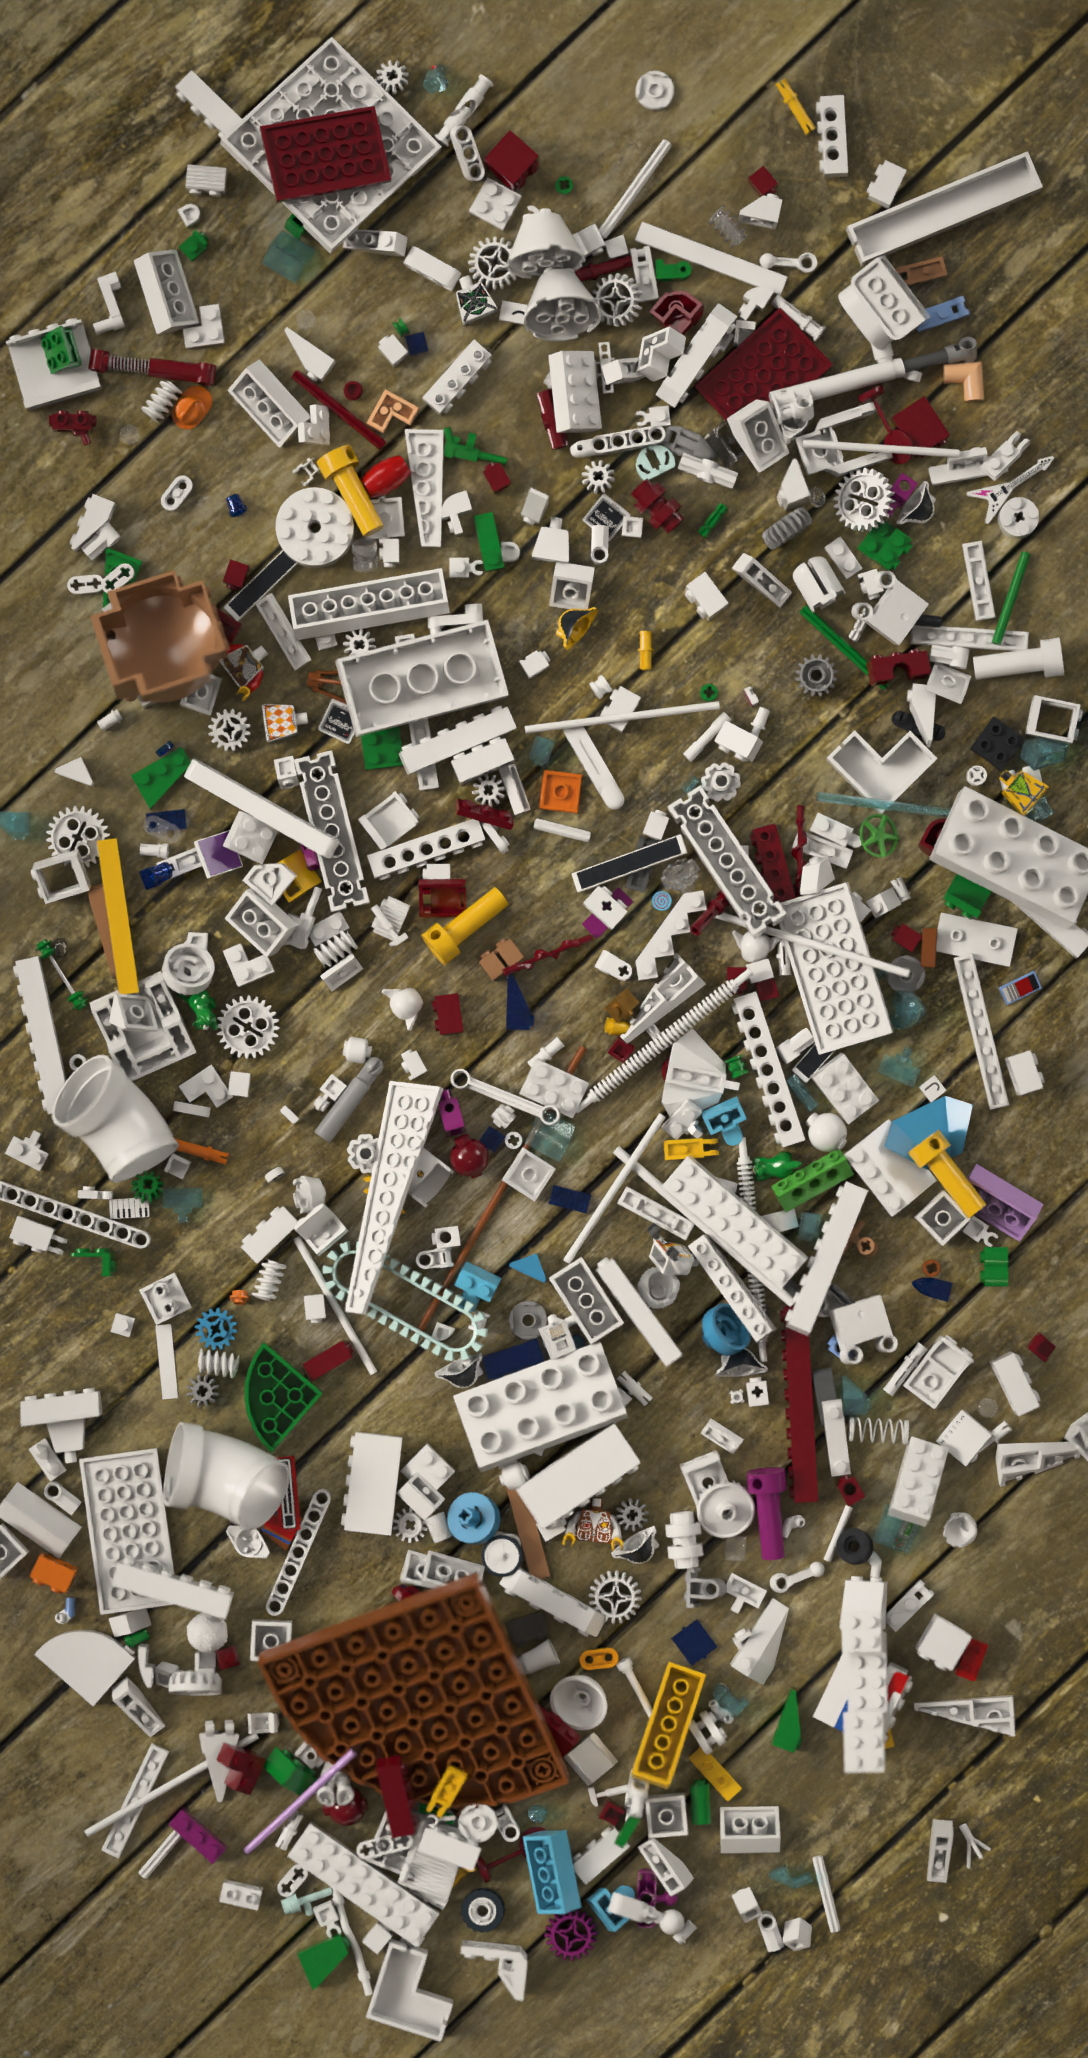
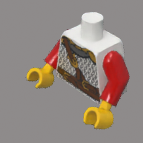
M229 645V649L226 650L228 657L219 660L239 686L236 695L239 693L245 695L242 699L243 701L260 686L263 678L262 670L264 668L259 661L266 657L268 653L262 645L253 652L247 645Z

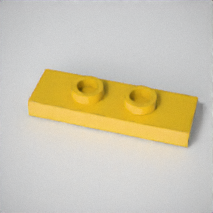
M701 1746L688 1757L727 1802L742 1789L711 1753L705 1754Z

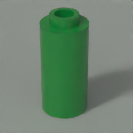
M705 1779L694 1780V1783L690 1784L692 1824H711L710 1784L706 1783Z

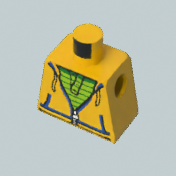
M1005 770L999 777L1007 785L1002 791L1003 796L1023 816L1027 814L1048 788L1046 784L1024 771H1019L1016 776H1013L1009 771Z

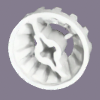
M175 1672L169 1678V1693L189 1696L222 1694V1679L215 1672Z

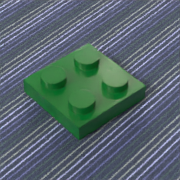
M399 726L361 736L365 770L403 766L399 753L402 751Z

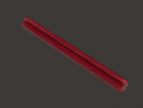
M296 370L291 377L295 382L327 406L375 447L382 449L385 446L386 441L302 372Z

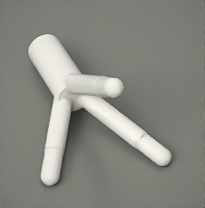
M964 1823L959 1828L967 1840V1868L970 1869L971 1845L980 1859L983 1856L977 1845L987 1851H990L991 1848L974 1838L967 1824Z

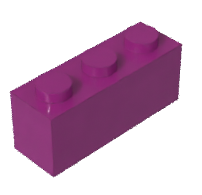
M184 1807L169 1823L170 1827L212 1864L227 1848L218 1837Z

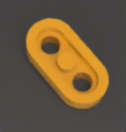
M610 1647L585 1650L580 1655V1665L586 1670L611 1668L618 1662V1653ZM606 1654L612 1655L610 1661L605 1659ZM587 1656H591L593 1658V1661L591 1663L586 1662L585 1659Z

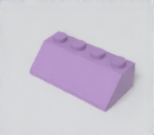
M976 1164L967 1176V1179L987 1205L974 1215L1020 1242L1037 1219L1043 1203Z

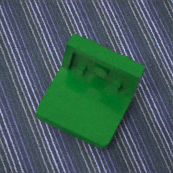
M956 874L942 900L945 902V906L952 910L957 908L962 911V916L972 920V918H978L982 907L992 891Z
M78 1248L76 1252L71 1253V1257H102V1276H114V1272H117V1260H114V1252H109V1248H97L95 1252H90V1248Z

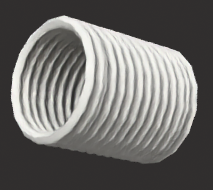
M444 1512L425 1519L434 1543L453 1536L448 1527Z

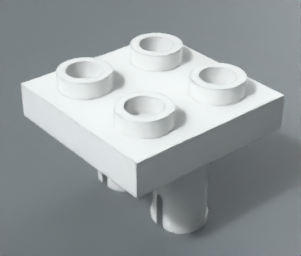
M175 1273L139 1290L156 1325L192 1308Z

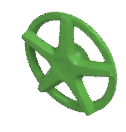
M873 814L867 817L860 828V841L863 848L870 855L878 858L886 857L895 850L899 836L894 823L887 815ZM881 818L879 827L876 828L869 820ZM886 822L891 826L893 834L885 832ZM864 826L870 830V838L865 842L863 840ZM886 840L893 841V845L888 852L885 850L884 842ZM872 844H878L881 854H875L867 847Z

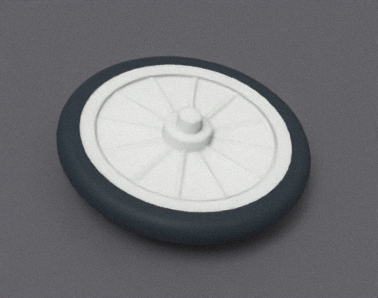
M499 1535L485 1543L481 1558L484 1567L489 1573L498 1577H506L519 1569L523 1553L516 1540L509 1536Z

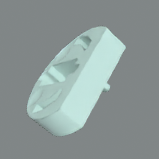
M651 445L644 448L639 453L636 461L637 473L643 481L647 478L651 480L675 468L673 454L661 445ZM647 449L654 451L660 463L659 470H656V468L652 469L645 455L647 454ZM666 452L669 455V464L665 465ZM641 465L644 470L650 473L646 474L642 472L638 466Z

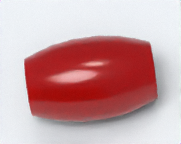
M398 455L382 460L365 473L360 481L371 498H376L397 489L407 480L411 471L403 458Z

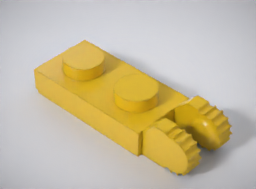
M718 1138L663 1141L665 1160L685 1159L689 1155L693 1158L719 1155L717 1150L706 1152L703 1150V1144L718 1143Z
M449 1765L432 1794L426 1811L430 1813L437 1802L441 1806L436 1816L441 1818L467 1777V1773Z

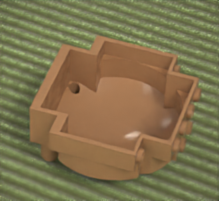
M175 570L107 591L112 609L92 615L90 618L117 700L124 698L126 701L131 702L140 694L143 703L148 701L171 702L187 697L200 689L205 683L211 682L209 675L213 674L212 670L216 669L220 659L228 657L226 650L229 649V645L215 603H210L209 598L212 597L209 586L205 587L203 580L184 586L181 576L177 577Z

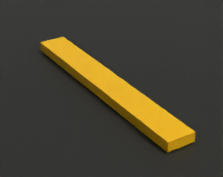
M117 838L97 841L118 992L119 994L139 993Z

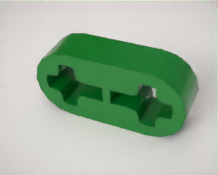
M629 1815L614 1841L615 1845L620 1848L625 1846L640 1818Z

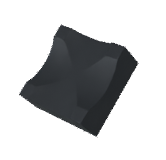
M993 716L970 747V750L984 758L999 771H1003L1025 738Z

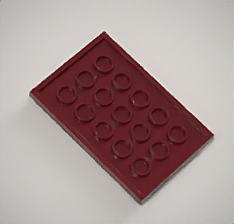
M375 106L260 126L276 203L384 184L392 180Z
M779 308L696 384L694 388L729 425L727 418L756 399L770 402L769 392L817 380L833 364L789 316Z

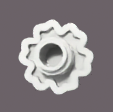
M724 762L719 766L714 763L706 768V776L701 778L703 790L708 791L707 796L709 799H713L715 802H719L722 798L725 801H729L736 796V789L740 787L741 782L740 775L734 773L732 765Z
M361 1134L358 1136V1141L352 1140L350 1142V1146L347 1148V1152L350 1154L348 1162L353 1169L360 1168L362 1173H372L379 1138L373 1139L371 1134Z

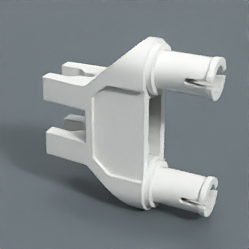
M630 1776L624 1802L626 1809L625 1822L629 1815L635 1818L642 1817L643 1803L648 1798L649 1783Z

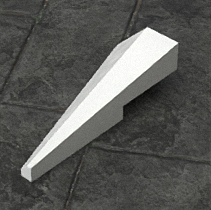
M1013 1695L914 1703V1710L1015 1736Z

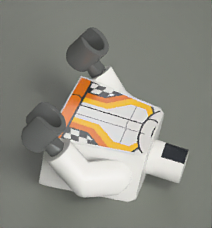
M655 1223L648 1227L647 1230L654 1241L649 1258L663 1274L688 1275L692 1266H698L699 1261L684 1245L664 1241L663 1237L658 1235L661 1229Z

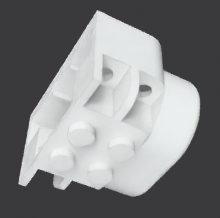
M885 255L877 257L852 277L851 285L838 295L839 301L866 339L879 350L886 347L893 340L905 337L931 317Z

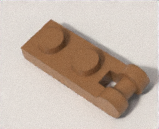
M943 256L895 268L900 276L906 273L907 279L904 282L907 286L947 276Z

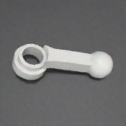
M765 253L760 258V264L766 269H770L773 266L792 267L804 273H810L816 268L817 259L811 253H803L797 259L774 257L770 253ZM808 258L812 263L811 267L804 268L801 263L802 259Z
M813 1562L809 1568L789 1576L783 1573H776L770 1579V1587L777 1593H783L796 1582L811 1576H822L825 1572V1567L821 1562ZM782 1577L785 1580V1586L779 1589L776 1582Z

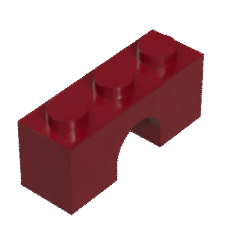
M914 649L906 654L894 652L887 657L875 655L866 664L871 686L890 684L894 679L893 668L895 667L905 670L908 681L927 678L931 674L927 650L920 651V649Z

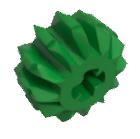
M143 1171V1176L137 1174L136 1180H132L131 1183L134 1186L131 1188V1192L136 1193L134 1198H141L142 1204L145 1200L152 1204V1198L158 1201L159 1195L164 1193L162 1189L164 1182H160V1175L154 1177L153 1171L150 1175H147L146 1171ZM147 1185V1187H148V1185H149V1186H151V1189L148 1190V1188H147V1190H146V1189H144V1186Z

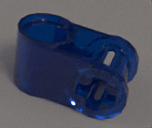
M163 862L157 866L139 871L145 889L149 890L170 879L173 872L170 864Z

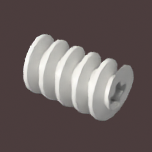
M160 381L162 388H155L158 395L151 394L150 396L153 401L147 400L146 404L148 407H141L142 411L156 422H158L157 418L164 419L162 412L169 413V410L166 408L167 405L174 406L171 399L178 400L175 393H183L169 381Z
M341 930L340 938L334 935V942L329 939L326 940L327 947L320 944L321 951L314 948L316 956L324 967V964L331 967V960L336 963L339 962L338 955L345 958L344 951L351 954V946L356 950L358 949L348 931L344 933Z
M266 1259L268 1263L261 1264L266 1270H259L263 1278L256 1279L261 1285L254 1286L258 1293H252V1296L270 1301V1299L277 1298L272 1292L279 1291L275 1284H281L282 1281L277 1277L284 1276L280 1269H286V1266Z
M201 1348L198 1359L199 1371L203 1374L205 1369H207V1374L210 1375L214 1370L216 1376L222 1371L223 1377H226L230 1372V1377L234 1378L238 1371L240 1354L237 1359H234L233 1353L227 1358L226 1352H223L222 1356L219 1357L218 1351H215L212 1356L210 1349H208L206 1354H203V1349Z

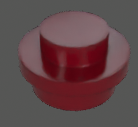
M350 381L344 386L343 392L348 400L356 401L361 398L363 388L360 383Z

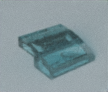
M545 1111L543 1115L544 1120L548 1123L555 1121L557 1117L548 1111ZM536 1117L525 1144L560 1162L570 1142L575 1126L563 1119H560L559 1123L554 1126H548L539 1117Z

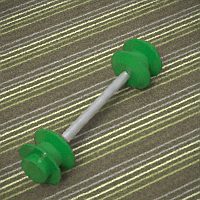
M44 939L37 944L38 948L35 951L42 953L40 959H47L49 957L72 995L69 996L67 1002L74 1004L72 1010L77 1009L79 1011L87 1006L86 1002L89 999L82 997L84 991L75 992L52 956L57 948L50 946L52 940L47 941V939Z

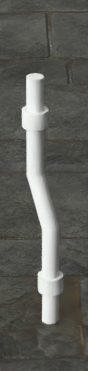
M331 1887L334 1897L332 1898L333 1905L337 1908L342 1930L345 1936H347L355 1956L359 1971L357 1973L359 1981L362 1982L365 1996L373 1994L369 1981L371 1977L369 1970H366L361 1948L349 1926L343 1904L345 1903L344 1897Z

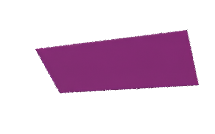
M619 887L611 895L615 901L621 900L627 908L633 903ZM603 902V903H602V905H603L602 910H603V911H605V910L611 911V909H610V905H611V904H610L609 902H608L607 904H605V903ZM593 913L582 923L596 939L608 928Z

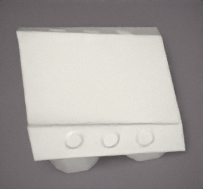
M594 1732L586 1736L564 1756V1759L587 1786L595 1782L618 1762Z

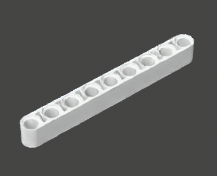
M192 759L184 775L190 781L326 858L331 859L340 842L330 834L197 759Z
M0 1180V1200L136 1248H146L151 1243L150 1234L144 1230ZM10 1189L17 1191V1198L15 1200H11L8 1197ZM29 1195L34 1196L36 1199V1203L32 1207L26 1203V1198ZM47 1202L54 1204V1210L51 1213L45 1211L44 1206ZM66 1208L71 1209L73 1212L71 1219H66L63 1216V1211ZM84 1215L91 1217V1223L88 1226L83 1225L81 1222V1218ZM103 1221L108 1222L110 1225V1229L107 1232L100 1230V1224ZM122 1227L128 1230V1236L125 1239L120 1238L118 1235V1231ZM139 1234H143L147 1238V1242L144 1245L137 1243L136 1239Z

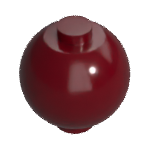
M469 1134L455 1138L456 1145L450 1153V1162L453 1169L462 1176H471L472 1179L481 1176L482 1171L486 1169L489 1162V1153L486 1146L481 1141L470 1138Z
M351 1787L354 1791L351 1802L339 1805L336 1798V1789L334 1791V1805L326 1806L323 1804L324 1815H330L335 1823L342 1826H351L358 1823L368 1809L367 1799L364 1798L359 1790Z

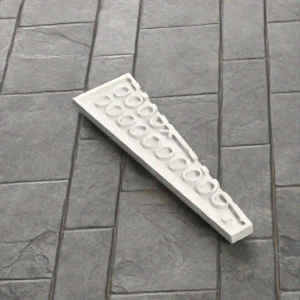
M390 1081L345 1308L346 1312L366 1315L444 1089L442 1087Z

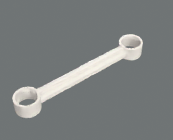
M457 1069L451 1075V1083L457 1089L465 1090L468 1088L539 1117L548 1126L558 1124L561 1119L560 1111L555 1106L547 1105L543 1107L474 1079L464 1069ZM459 1073H465L468 1077L467 1083L464 1086H458L454 1082L456 1075ZM548 1109H553L557 1113L556 1120L548 1123L543 1118L545 1111Z

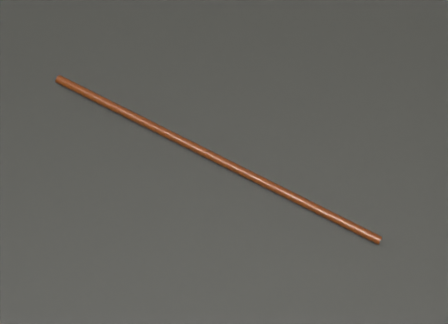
M580 1045L565 1071L566 1073L573 1075L587 1051L586 1048ZM548 1109L547 1111H545L543 1115L545 1121L547 1120L552 1109ZM540 1118L536 1121L521 1149L525 1148L529 1151L544 1125ZM504 1181L500 1183L456 1259L454 1266H452L442 1284L444 1287L438 1293L439 1295L443 1296L445 1289H449L507 1189L508 1184ZM434 1297L417 1327L419 1330L424 1332L441 1303V1300Z

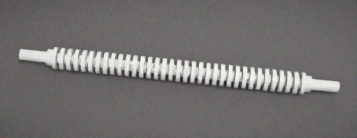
M748 968L735 980H727V986L723 983V989L719 986L717 988L719 992L714 990L715 995L709 994L711 999L707 996V1002L703 999L701 1001L703 1005L699 1002L697 1004L699 1008L694 1006L695 1011L690 1009L691 1014L685 1013L687 1018L683 1015L681 1017L683 1021L679 1018L677 1020L679 1024L675 1021L673 1023L675 1027L670 1025L671 1030L667 1028L665 1029L667 1033L661 1032L663 1037L659 1034L657 1036L659 1040L655 1037L653 1039L654 1042H649L651 1046L646 1044L647 1049L641 1048L643 1053L639 1050L637 1052L639 1056L635 1053L633 1055L634 1058L631 1056L629 1058L630 1061H625L627 1065L622 1063L623 1068L617 1067L619 1072L615 1069L613 1071L615 1075L611 1072L609 1074L610 1077L607 1075L605 1077L606 1080H601L603 1084L598 1082L597 1085L599 1087L593 1086L595 1091L592 1088L589 1090L588 1096L580 1102L576 1113L581 1112L592 1102H600V1097L603 1099L605 1098L604 1094L607 1096L609 1094L608 1091H613L611 1087L616 1089L617 1086L615 1084L620 1086L621 1083L619 1081L624 1083V1078L627 1080L629 1079L628 1075L631 1077L633 1075L632 1072H637L635 1068L640 1070L641 1067L639 1065L644 1067L645 1064L643 1062L647 1064L649 1063L648 1059L651 1061L653 1059L652 1056L656 1057L655 1052L660 1054L661 1051L659 1049L664 1051L665 1048L663 1046L668 1048L669 1045L667 1043L673 1044L672 1040L674 1042L677 1040L675 1036L680 1038L679 1033L684 1035L685 1032L683 1030L688 1032L689 1029L687 1027L692 1029V1024L694 1026L697 1025L695 1020L700 1022L699 1017L704 1019L705 1016L703 1014L708 1016L709 1013L707 1011L712 1013V1008L716 1010V1004L721 1006L719 1001L724 1003L725 1000L723 998L728 1000L729 997L727 995L733 996L732 991L736 994L739 986L753 975L752 971Z
M743 1137L739 1143L740 1157L738 1162H736L737 1165H741V1167H737V1170H741V1172L737 1173L742 1175V1177H738V1180H742V1182L738 1183L743 1185V1187H739V1190H743L739 1194L744 1195L740 1199L744 1200L753 1210H756V1207H752V1205L756 1204V1201L752 1202V1200L756 1198L755 1196L751 1197V1194H755V1191H751V1189H755V1187L750 1186V1184H754V1181H750L754 1177L749 1176V1174H753V1171H749L753 1167L748 1166L752 1161H750V1156H747L746 1137ZM747 1274L748 1277H752V1279H748V1282H752L748 1286L753 1287L749 1291L753 1292L752 1295L761 1308L766 1307V1304H762V1302L766 1301L765 1298L761 1299V1297L765 1296V1293L761 1292L765 1290L760 1288L764 1284L760 1283V1280L753 1274ZM767 1337L756 1342L758 1343L760 1362L768 1361L766 1350Z

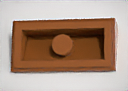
M923 928L921 967H935L936 928Z

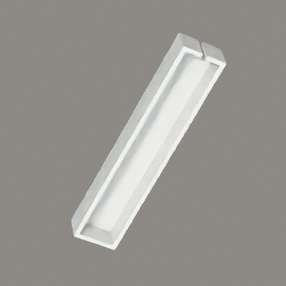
M1027 151L847 226L846 231L852 246L857 245L855 253L860 265L863 266L881 255L887 256L1039 193L1043 186Z

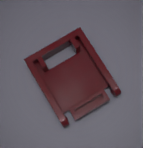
M419 879V916L457 917L466 910V880ZM423 894L431 895V904H423Z

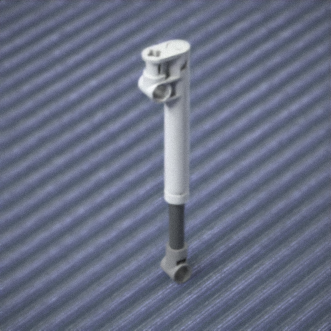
M964 337L958 344L946 346L941 351L903 361L901 358L893 359V361L889 360L769 392L770 403L779 425L782 424V421L792 418L808 421L814 417V400L905 377L907 372L945 362L948 364L959 361L965 363L974 362L977 359V343L972 337Z

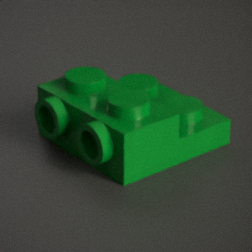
M884 520V524L878 522V528L873 527L857 550L885 571H889L890 569H896L901 562L898 559L902 553L906 555L913 545L910 544L912 541L910 537Z

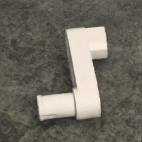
M116 272L97 278L110 313L108 319L93 323L97 335L112 329L115 331L125 327L113 291L121 288Z
M482 604L465 605V614L427 617L430 635L442 632L443 626L469 625L483 621Z

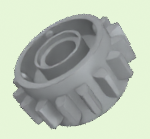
M812 654L810 660L805 657L803 659L804 664H798L801 670L795 671L799 675V677L795 678L796 682L800 681L798 688L803 687L805 689L804 694L810 692L811 697L815 693L821 697L823 691L828 694V687L834 688L832 681H837V678L833 677L837 673V670L832 669L834 663L829 664L828 657L823 660L821 654H819L818 658H815ZM819 671L822 676L819 681L813 680L811 672Z

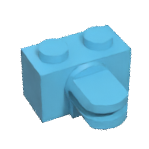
M737 1096L702 1111L703 1119L711 1135L721 1131L725 1142L731 1146L738 1145L742 1141L743 1135L738 1123L746 1120V1116Z
M466 1261L454 1285L463 1289L461 1296L465 1299L459 1306L464 1308L466 1301H471L476 1304L470 1311L472 1312L476 1309L480 1299L490 1302L502 1278Z
M621 1885L613 1891L633 1899L635 1898L634 1890L626 1885ZM600 1887L586 1899V1902L608 1931L615 1932L630 1919L608 1912L613 1892L610 1894L606 1888Z

